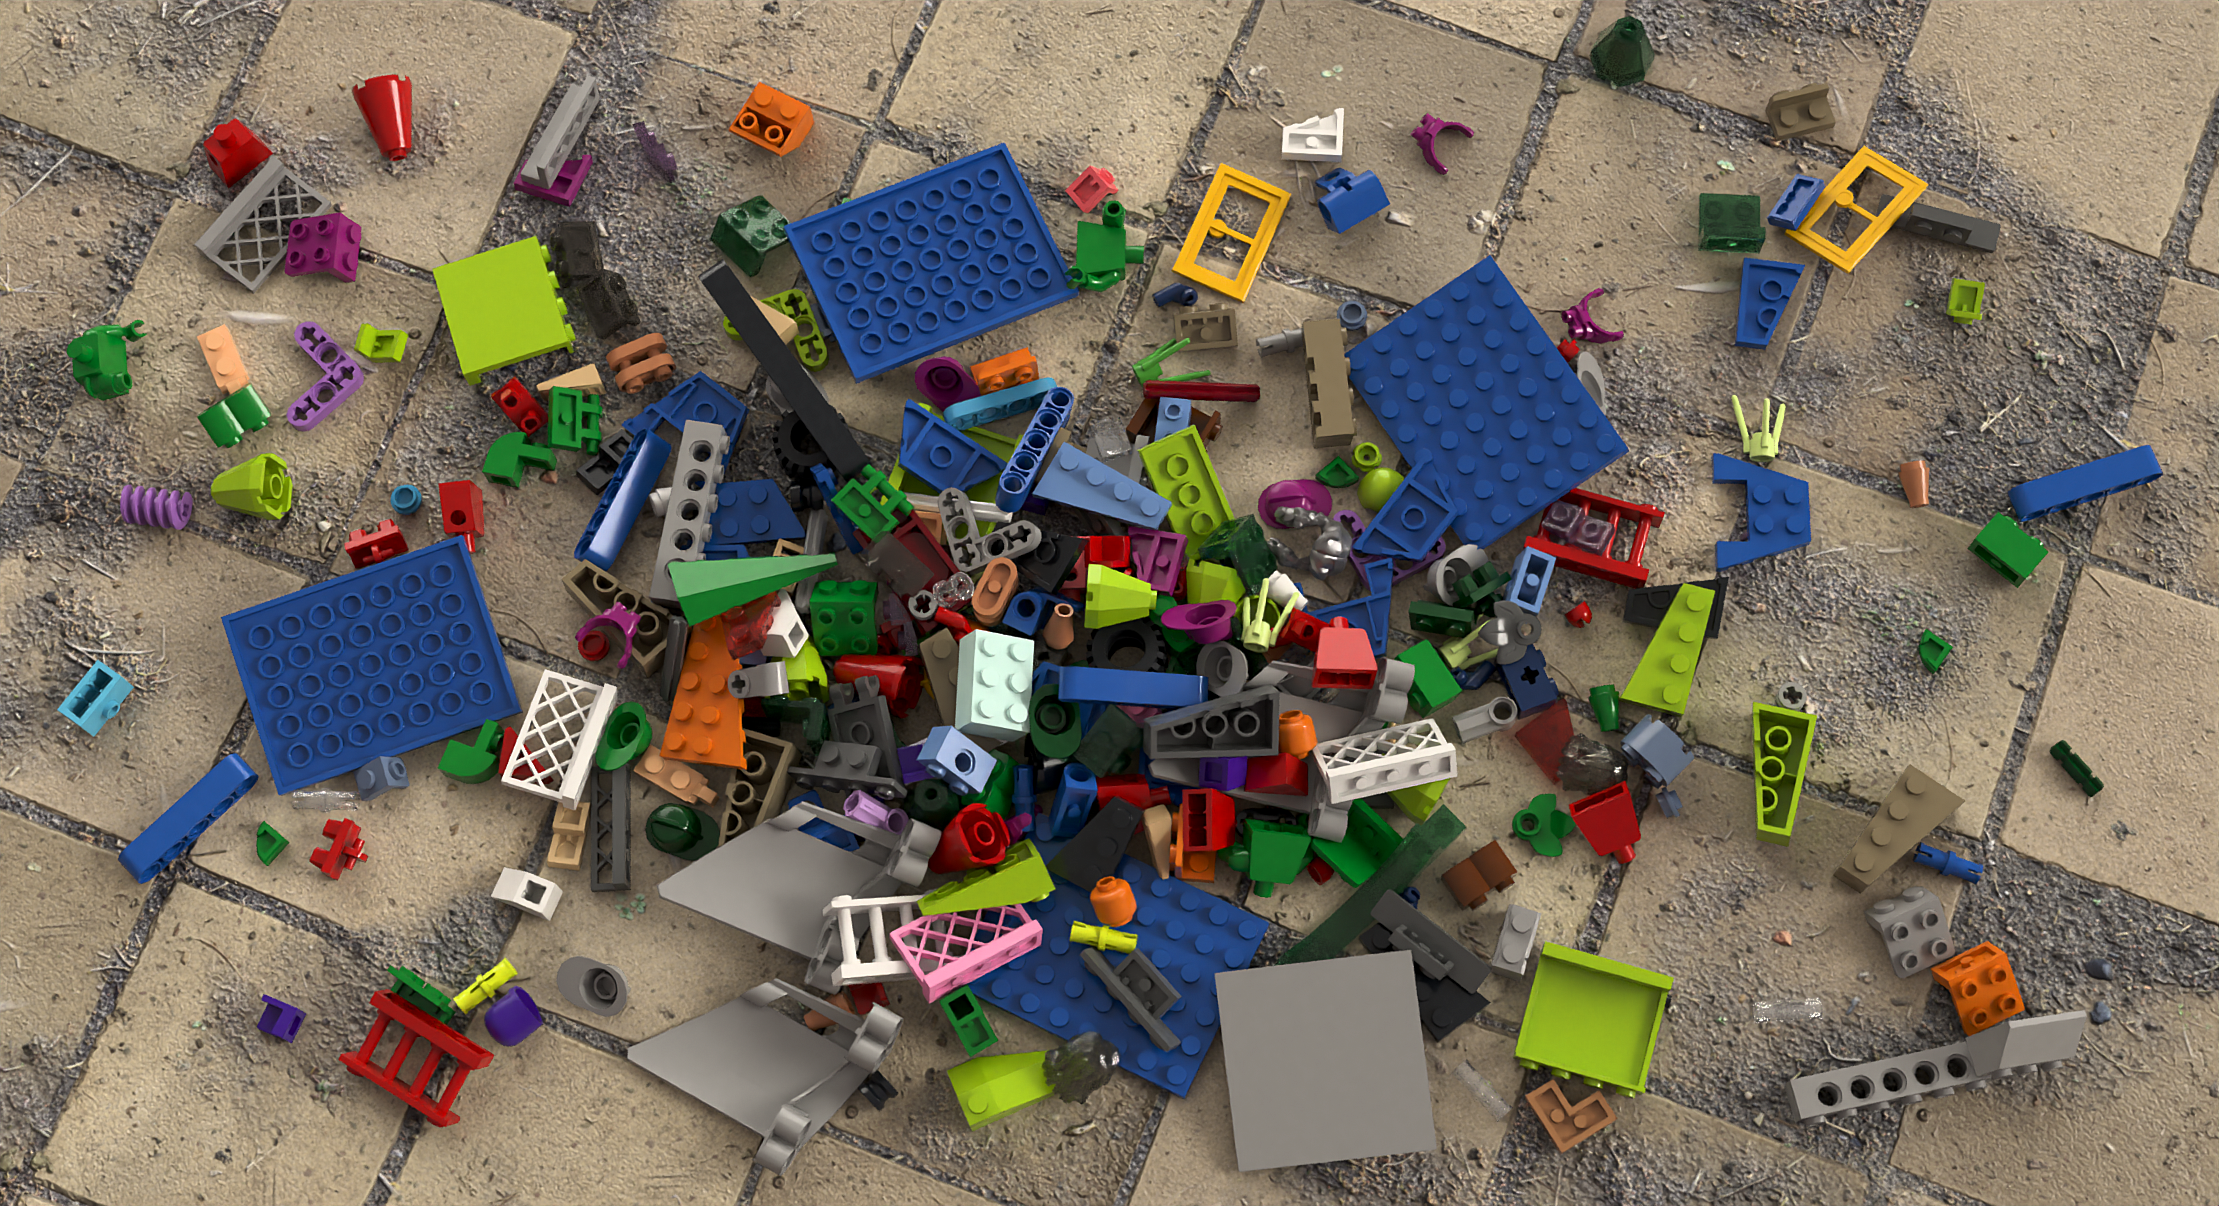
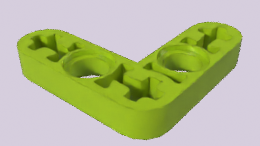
M790 289L760 300V302L793 319L798 327L802 324H809L813 327L810 335L806 337L797 335L793 340L803 365L813 372L823 370L828 365L829 355L804 292L798 289ZM793 299H796L801 315L796 317L790 303ZM725 316L723 325L728 337L736 341L743 340ZM812 343L816 353L819 355V360L816 362L810 358L811 354L807 346Z

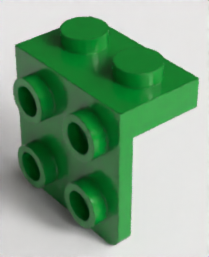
M825 580L815 582L809 603L814 644L819 655H875L877 653L878 639L874 608L879 594L878 582H867L865 580L853 582Z
M1361 798L1353 800L1347 812L1348 823L1341 843L1315 837L1310 843L1311 848L1317 855L1340 875L1342 880L1354 888L1359 887L1384 867L1405 842Z
M390 965L387 971L398 979L391 988V991L447 1025L456 1013L455 1010L448 1006L451 999L429 983L423 988L426 982L403 965L399 970Z

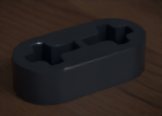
M1249 808L1241 811L1236 818V831L1242 838L1243 825L1241 823H1244V819H1247V817H1253V820L1278 823L1279 818H1285L1286 824L1296 825L1294 815L1288 810Z

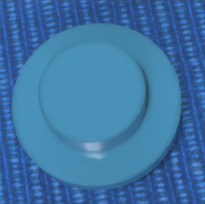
M401 485L391 495V505L401 515L415 513L422 504L421 493L412 485Z

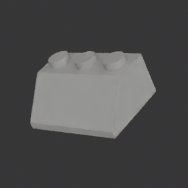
M2085 1010L2008 1021L1965 1038L1977 1077L1991 1075L1992 1080H1999L2012 1076V1071H2017L2018 1076L2037 1072V1067H2042L2043 1072L2062 1068V1061L2075 1057L2087 1017Z

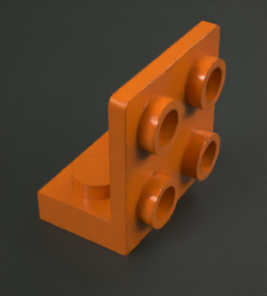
M1028 347L970 366L972 376L979 387L981 396L1039 380L1037 360L1035 356L1030 355Z
M1180 804L1179 813L1173 812L1172 839H1176L1177 844H1170V871H1175V878L1181 881L1214 883L1216 851L1183 852V804Z
M1988 941L1930 968L1934 980L1950 991L1963 1031L1968 1036H1972L2025 1009L2007 954Z

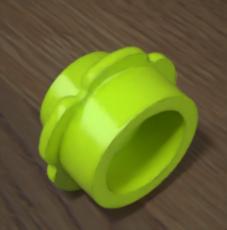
M1369 442L1357 445L1353 450L1354 455L1351 457L1352 464L1356 468H1361L1363 472L1374 470L1382 462L1379 448ZM1365 455L1369 456L1368 460L1364 459Z

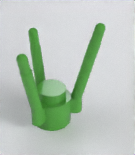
M1173 338L1146 358L1132 365L1134 374L1141 387L1147 380L1188 381L1209 376L1211 372L1210 370L1163 379L1158 378V376L1163 374L1159 362L1189 344V338H1185L1177 344L1176 338Z

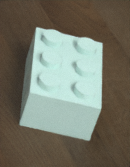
M978 629L960 639L955 729L962 733L1011 742L1030 733L1029 704L1032 695L1034 640Z

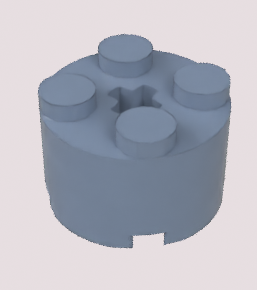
M1647 714L1620 741L1621 750L1623 751L1620 755L1630 766L1635 767L1638 764L1645 770L1644 778L1653 787L1659 789L1662 785L1667 787L1694 760V755L1691 751L1685 755L1680 749L1684 742L1658 719L1652 723V715Z

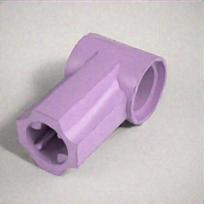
M861 790L853 791L845 800L843 806L846 817L898 835L901 834L909 821L906 812L902 809H891Z

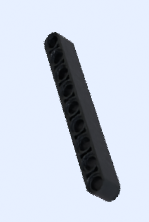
M722 259L700 274L698 278L846 483L852 478L857 481L863 477L861 471L866 465L870 464L874 468L863 450L726 262Z

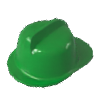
M632 701L623 703L610 715L595 755L596 763L602 770H617L629 760L645 752L649 747L653 731L650 723L646 720L645 710L639 703Z

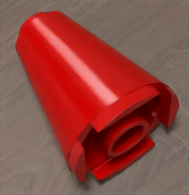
M383 75L364 80L365 86L358 89L357 84L353 86V98L382 156L389 158L390 161H399L407 158V154L412 151L411 79L405 76V81L399 80L398 75Z
M845 654L835 662L833 668L836 682L838 684L852 682L854 693L858 696L855 679L877 675L880 684L877 696H886L889 714L898 718H906L909 716L905 714L907 709H914L923 688L920 686V682L924 678L923 674H919V666H923L922 660L915 656Z
M972 803L962 808L942 830L938 845L928 860V867L934 873L941 875L993 866L1003 860L1007 855L1005 854L1006 847L1010 845V836L1002 817L996 811L990 812L985 808L987 805L983 803Z

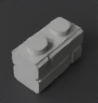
M1514 904L1509 905L1490 965L1492 968L1490 973L1514 981H1521L1541 913Z

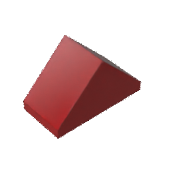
M511 726L506 728L504 732L498 771L501 777L504 775L518 739V735ZM524 744V748L527 754H532V752ZM522 752L520 753L519 759L524 757ZM537 759L532 760L538 774L545 771V768ZM526 763L515 768L511 778L523 781L534 775ZM551 776L541 779L543 784H550L554 781Z
M1286 752L1273 756L1247 759L1244 792L1307 796L1308 764Z

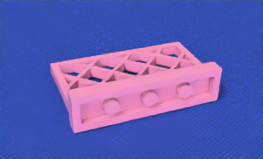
M1021 904L1010 905L1011 907L1006 905L983 908L1001 913L998 925L980 921L983 909H978L975 920L957 916L958 912H954L953 915L944 913L922 916L889 933V938L922 986V994L928 1003H931L1039 947L1042 941L1043 929L1038 921H1032ZM1005 914L1019 917L1023 925L1015 929L1002 926ZM936 920L951 922L948 934L929 930L931 923ZM955 923L973 927L970 939L952 936ZM977 928L995 932L994 940L988 943L974 941ZM913 934L922 936V941L918 949L905 946L901 938ZM927 938L945 942L942 954L924 950ZM949 943L968 947L966 954L960 958L946 955ZM921 957L939 961L938 968L925 975L919 967Z

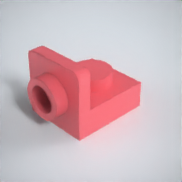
M1089 166L1065 191L1083 212L1089 213L1108 193L1115 194L1118 188L1113 184L1115 178L1108 170Z

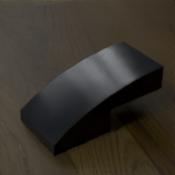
M623 429L618 431L599 446L598 454L576 470V477L598 496L608 487L633 438Z

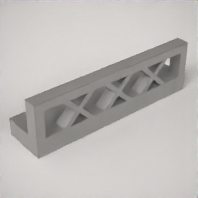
M587 75L582 86L570 85L520 173L522 181L548 190L550 189L600 100L596 78Z

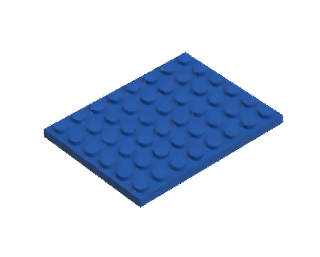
M1005 142L784 226V233L856 384L1079 296L1078 287L1069 289L1066 285L1073 277L1065 275V272L1069 269Z
M1491 255L1344 354L1350 360L1351 375L1348 377L1411 469H1413L1424 453L1429 455L1436 472L1446 487V491L1458 510V515L1450 526L1463 545H1477V550L1480 548L1485 549L1629 452L1626 444Z
M463 535L221 617L279 796L353 772L379 756L396 757L480 728L484 725L486 719L497 722L523 713Z
M1038 813L1035 818L1036 830L1029 831L1025 840L1030 838L1046 866L1074 837L1051 835L1049 817ZM1124 853L1113 877L1115 879H1124L1129 883L1137 902V909L1131 921L1119 927L1110 926V929L1137 934L1138 938L1135 949L1139 948L1182 996L1160 1018L1181 1041L1177 1048L1166 1052L1164 1049L1156 1047L1150 1040L1149 1032L1130 1018L1125 1005L1120 1000L1114 999L1107 992V985L1100 977L1093 975L1087 970L1084 965L1085 961L1080 954L1085 949L1094 946L1070 941L1074 920L1093 926H1103V923L1098 920L1091 904V892L1047 869L1055 890L1050 891L1049 895L1041 901H1029L1021 904L1032 921L1037 920L1043 929L1041 945L968 983L973 995L1185 1099L1221 1026L1215 973L1248 969L1270 923L1169 875V878L1162 880L1156 868ZM988 910L982 922L998 925L1001 913ZM1005 914L1002 926L1015 929L1023 925L1019 917ZM978 929L974 941L988 943L994 940L995 932ZM1109 949L1100 951L1115 968L1129 955Z

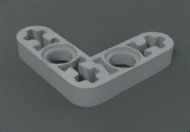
M952 487L945 489L939 495L938 508L954 563L959 570L966 574L974 575L985 571L989 562L995 558L1014 559L1034 550L1041 542L1040 529L1025 520L1018 521L980 538L968 496L957 488ZM953 497L959 499L955 503L956 511L948 506L952 503ZM966 523L968 525L967 535L962 539H957L955 535L956 528L960 524ZM1024 530L1031 532L1027 536V542L1019 539L1024 536ZM997 540H1003V552L1000 555L993 556L991 553L992 544ZM968 552L975 556L971 560V566L965 563L969 559Z

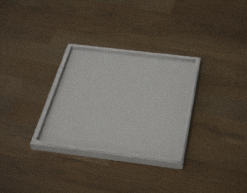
M1411 950L1215 973L1239 1172L1437 1150Z

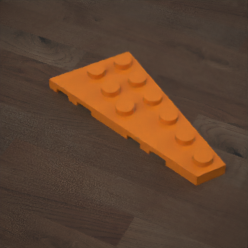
M740 606L693 626L659 755L665 760L747 770V761L743 758V743H746L745 731L742 730L744 698H735L728 689L729 675L735 670L743 669L739 663V650L742 649L741 638L738 636Z

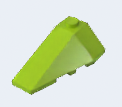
M1030 838L1007 848L1005 850L1006 857L997 864L968 870V874L962 882H948L919 899L917 904L923 916L1022 904L1029 901L1038 902L1045 899L1050 891L1055 890V887L1039 852Z
M1079 1047L976 1057L947 1070L972 1132L1093 1078Z

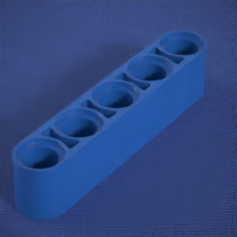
M1054 387L1048 391L1003 471L995 497L996 506L1000 510L1013 513L1022 507L1035 484L1036 477L1059 428L1065 429L1068 424L1074 395L1067 388Z
M647 428L638 431L574 551V558L580 562L586 559L605 572L612 566L670 455L671 444Z
M2144 445L2020 484L2009 490L2007 494L2019 521L2025 522L2147 484L2161 477L2163 472L2151 445Z
M1060 667L1058 700L1063 702L1178 710L1208 701L1209 677L1089 667Z
M237 753L230 754L120 853L118 861L138 883L148 882L256 784L259 778L258 775Z

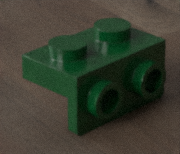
M1425 600L1411 601L1408 611L1411 630L1465 638L1476 629L1479 617L1475 608L1465 607L1458 609L1444 603Z

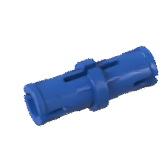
M1028 764L1013 766L1014 794H1012V802L1015 803L1016 817L1023 813H1028L1032 818V822L1024 827L1022 832L1036 830L1034 808L1037 794L1034 793L1033 785L1034 766Z
M1922 842L1918 844L1915 850L1928 856L1920 853L1914 854L1913 862L1940 870V874L1944 876L1951 874L1975 885L1981 877L1968 872V870L1982 873L1983 865L1957 857L1953 851L1948 850L1946 853Z

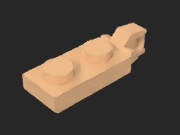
M225 324L197 336L216 384L223 395L228 392L232 394L249 383V376L230 331Z
M650 744L633 770L634 773L686 804L695 805L700 800L714 808L720 797L717 796L716 792L707 787L710 781L704 775L680 761L663 759L659 756L661 750Z

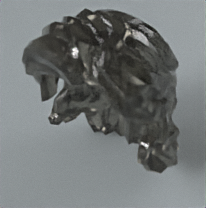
M1583 733L1577 736L1572 735L1569 737V741L1565 742L1566 747L1561 749V753L1566 757L1558 759L1561 765L1557 767L1559 771L1556 772V776L1563 781L1562 790L1582 791L1584 794L1593 795L1623 781L1627 783L1628 759L1614 747L1600 744L1596 740H1590Z
M1089 1031L1075 1035L1067 1041L1066 1045L1059 1046L1045 1053V1061L1042 1063V1069L1045 1070L1043 1075L1047 1078L1045 1082L1048 1086L1055 1084L1052 1092L1055 1095L1059 1094V1099L1063 1100L1064 1103L1068 1104L1077 1101L1082 1105L1094 1090L1107 1085L1111 1080L1112 1074L1120 1061L1119 1049L1110 1041L1104 1040L1101 1034Z

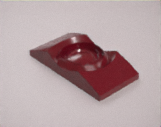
M898 508L894 510L891 514L899 521V524L878 545L872 542L859 528L852 533L908 610L910 596L919 590L929 591L935 596L937 610L941 606L958 612L972 601L974 589L914 510L907 516ZM923 597L917 599L918 606L915 610L919 613L921 609L923 613L930 610L928 604L931 600L926 598L924 601ZM935 615L928 620L916 619L927 634L941 624L934 621Z

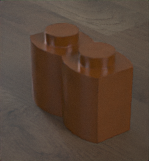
M1494 840L1442 874L1441 881L1462 911L1468 907L1474 911L1488 901L1486 895L1492 891L1497 890L1498 893H1502L1515 883L1512 878L1516 876L1517 870L1497 841Z

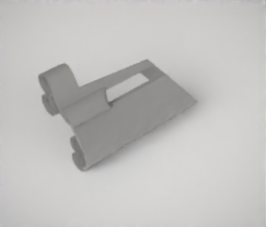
M1382 657L1377 666L1378 671L1372 689L1339 688L1338 696L1330 703H1323L1280 692L1279 715L1290 710H1301L1303 714L1309 715L1313 720L1317 743L1381 730L1386 722L1401 724L1407 709V692L1410 690L1413 682L1415 666ZM1272 661L1254 678L1245 683L1241 692L1269 684L1275 686L1287 674L1312 680L1313 667ZM1362 745L1354 748L1365 750L1367 746ZM1310 751L1308 757L1300 759L1308 764L1307 796L1244 792V785L1227 792L1218 790L1226 795L1309 814V836L1339 843L1342 842L1348 823L1347 812L1353 800H1348L1335 804L1331 803L1326 783ZM1330 752L1322 755L1334 757L1337 753ZM1248 756L1247 759L1261 756ZM1346 756L1343 760L1354 762L1356 758ZM1200 758L1155 759L1148 765L1152 776L1155 778L1207 789L1199 786Z
M801 802L773 819H768L728 841L657 885L658 895L663 900L809 959L810 963L804 983L836 995L841 986H833L831 973L844 961L838 916H823L822 910L833 898L849 895L852 900L891 897L903 882L918 887L925 875L928 860L938 845L941 831L910 818L901 834L898 835L821 807ZM817 817L864 837L865 843L859 849L849 852L801 832L796 828ZM869 913L851 914L856 950L860 938L870 925Z
M776 978L743 993L740 997L708 1013L629 1047L627 1061L764 1138L755 1158L751 1160L782 1176L800 1149L858 1089L857 1087L871 1073L874 1074L881 1063L891 1053L903 1018L874 1002L872 1003L874 1007L866 1020ZM788 995L839 1024V1029L831 1035H820L769 1007L767 1004Z

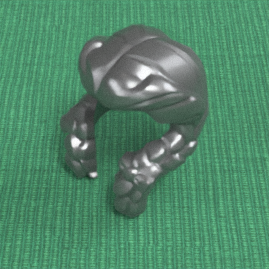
M1278 507L1275 511L1276 522L1297 529L1318 525L1322 533L1313 543L1310 556L1298 558L1290 547L1280 542L1278 538L1271 537L1269 541L1265 542V549L1269 555H1272L1274 560H1278L1279 565L1291 567L1295 570L1309 571L1318 580H1324L1327 576L1338 575L1345 569L1347 557L1352 548V538L1341 522L1332 520L1323 513H1317L1314 510L1309 511L1301 507Z

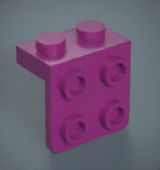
M342 213L293 220L290 224L285 273L290 277L329 272L344 283L355 282L362 227Z

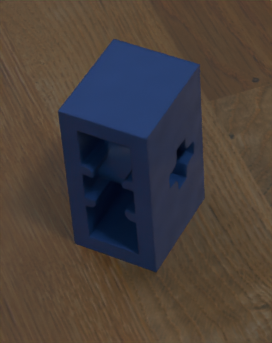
M1530 644L1527 646L1525 655L1520 660L1506 665L1498 664L1496 655L1494 665L1508 697L1517 706L1516 716L1518 720L1554 707L1559 691L1554 679L1547 677L1544 670L1546 661L1540 649L1536 650L1534 645ZM1524 675H1526L1528 679L1534 678V682L1532 685H1530V682L1528 680L1522 681Z

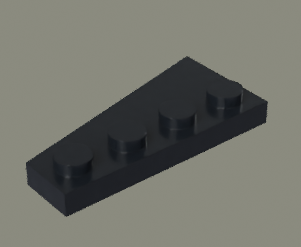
M1380 922L1359 936V941L1369 954L1395 952L1392 947L1394 944L1388 940L1393 932ZM1413 960L1420 1020L1437 1043L1490 1005L1491 1002L1476 991L1474 994H1471L1448 975L1441 980L1436 977L1434 979L1429 978L1420 971L1419 964Z

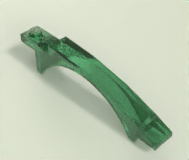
M1443 804L1422 826L1417 823L1379 869L1327 920L1302 941L1285 952L1274 966L1328 960L1336 957L1375 920L1370 913L1388 889L1400 895L1422 875L1421 873L1467 827Z

